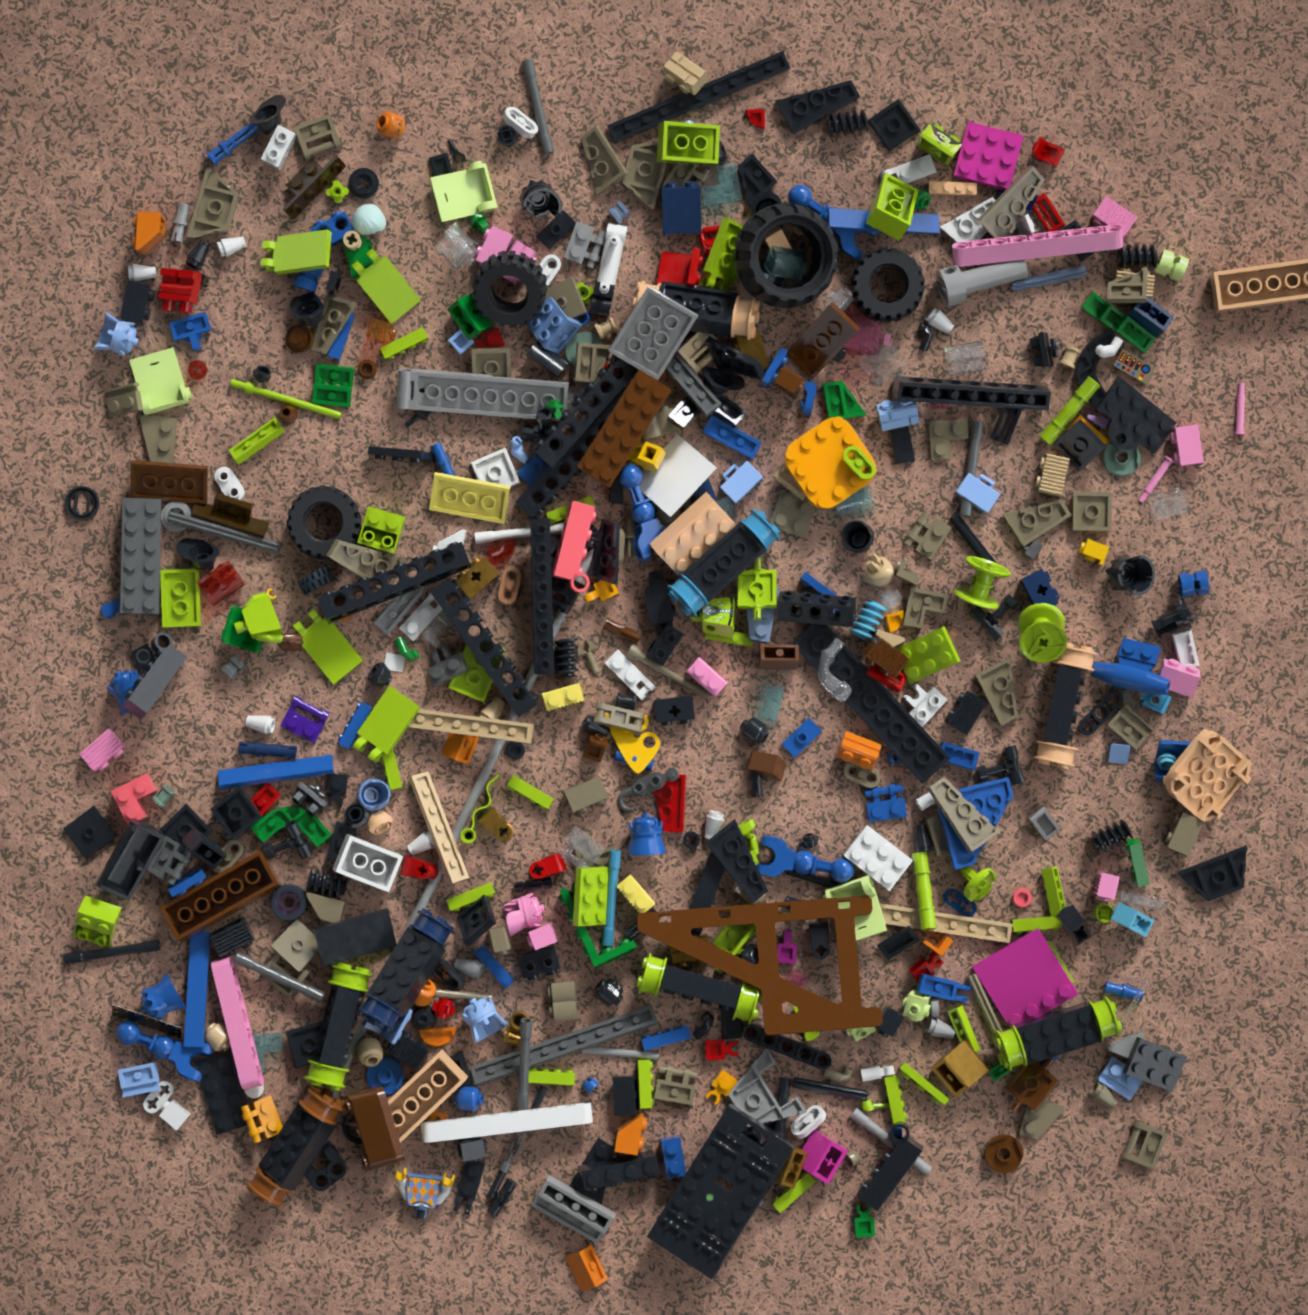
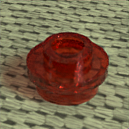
M195 360L190 363L188 373L193 379H202L207 374V366L204 362ZM199 366L201 367V372L197 374L194 369Z

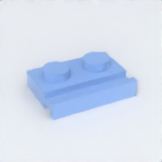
M1112 1056L1097 1080L1128 1100H1131L1142 1080L1123 1073L1125 1064Z
M156 1062L118 1070L120 1086L123 1091L122 1097L161 1090Z

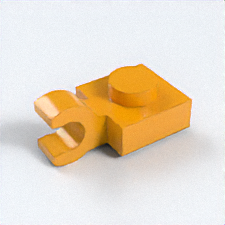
M601 580L593 584L595 590L584 595L587 603L598 597L603 602L619 594L615 584Z

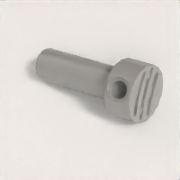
M1025 260L992 263L962 272L957 265L936 271L938 291L946 307L965 303L969 293L1028 277Z

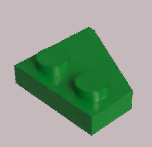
M843 381L823 384L829 418L841 417L843 419L866 416V412L858 404Z

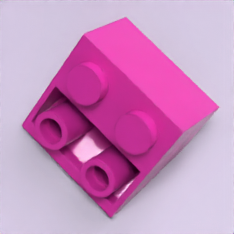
M814 1130L802 1150L808 1152L802 1168L829 1184L848 1150L834 1140Z

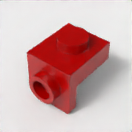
M1039 137L1032 147V155L1037 160L1057 167L1065 152L1064 148L1047 142L1043 137Z

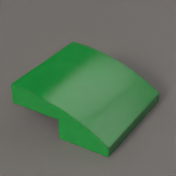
M317 363L312 403L350 407L355 367Z

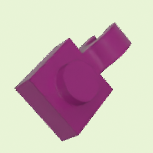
M784 929V941L777 945L778 963L796 964L797 944L791 943L792 930Z

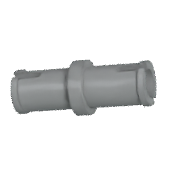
M178 203L176 217L172 222L174 227L170 241L175 243L177 241L178 243L183 242L185 227L188 226L186 221L190 205Z

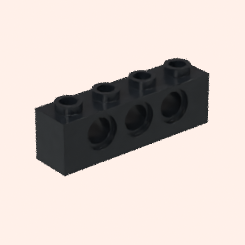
M780 591L777 599V621L842 627L854 626L856 598L831 596L829 594L819 595L809 592Z

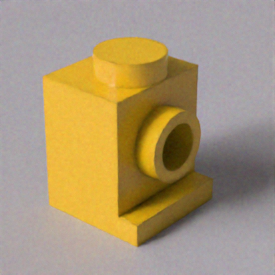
M1087 539L1085 543L1081 542L1078 553L1084 555V559L1095 563V560H1098L1097 565L1102 566L1109 547Z

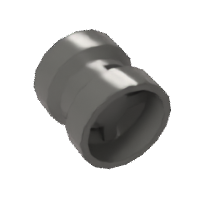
M232 654L229 657V662L223 664L220 669L230 678L236 680L239 671L244 670L247 665L244 662L242 663L236 655Z

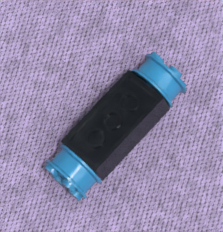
M751 509V514L744 521L739 520L732 530L683 574H680V579L672 586H667L669 590L667 595L673 602L677 601L682 606L680 609L687 617L689 615L697 617L696 613L704 605L709 606V602L764 552L767 553L770 545L775 541H780L778 535L780 530L766 520L767 516L761 510Z

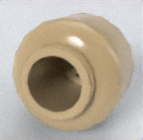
M213 1023L205 1030L204 1040L214 1051H226L231 1046L227 1028L222 1023Z
M364 1038L356 1046L358 1059L365 1066H375L383 1058L381 1043L375 1038Z

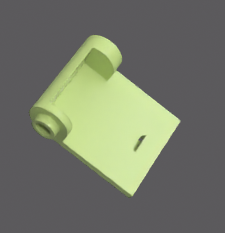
M482 161L471 163V167L467 170L430 178L441 223L498 209L487 165L485 163L482 164Z
M174 347L129 360L135 381L139 383L137 387L141 394L144 415L190 403L189 399L192 398L189 387H185Z
M869 875L826 889L823 895L824 899L867 895L872 899V912L869 915H861L854 918L856 941L887 931L875 886ZM839 902V909L850 908V902Z

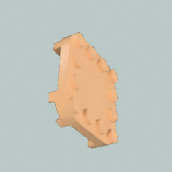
M1203 729L1169 769L1167 775L1163 778V784L1166 786L1169 794L1190 813L1206 822V820L1214 818L1219 819L1224 815L1220 812L1243 782L1246 784L1250 782L1251 777H1249L1250 765L1252 764L1226 738L1214 731Z

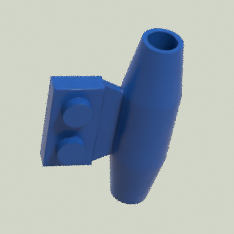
M1123 638L1118 653L1119 663L1095 662L1093 666L1092 677L1116 687L1140 693L1167 695L1170 688L1169 679L1150 672L1156 667L1161 651L1160 646Z

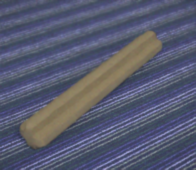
M969 975L967 980L993 1036H995L996 1030L1003 1032L977 975Z

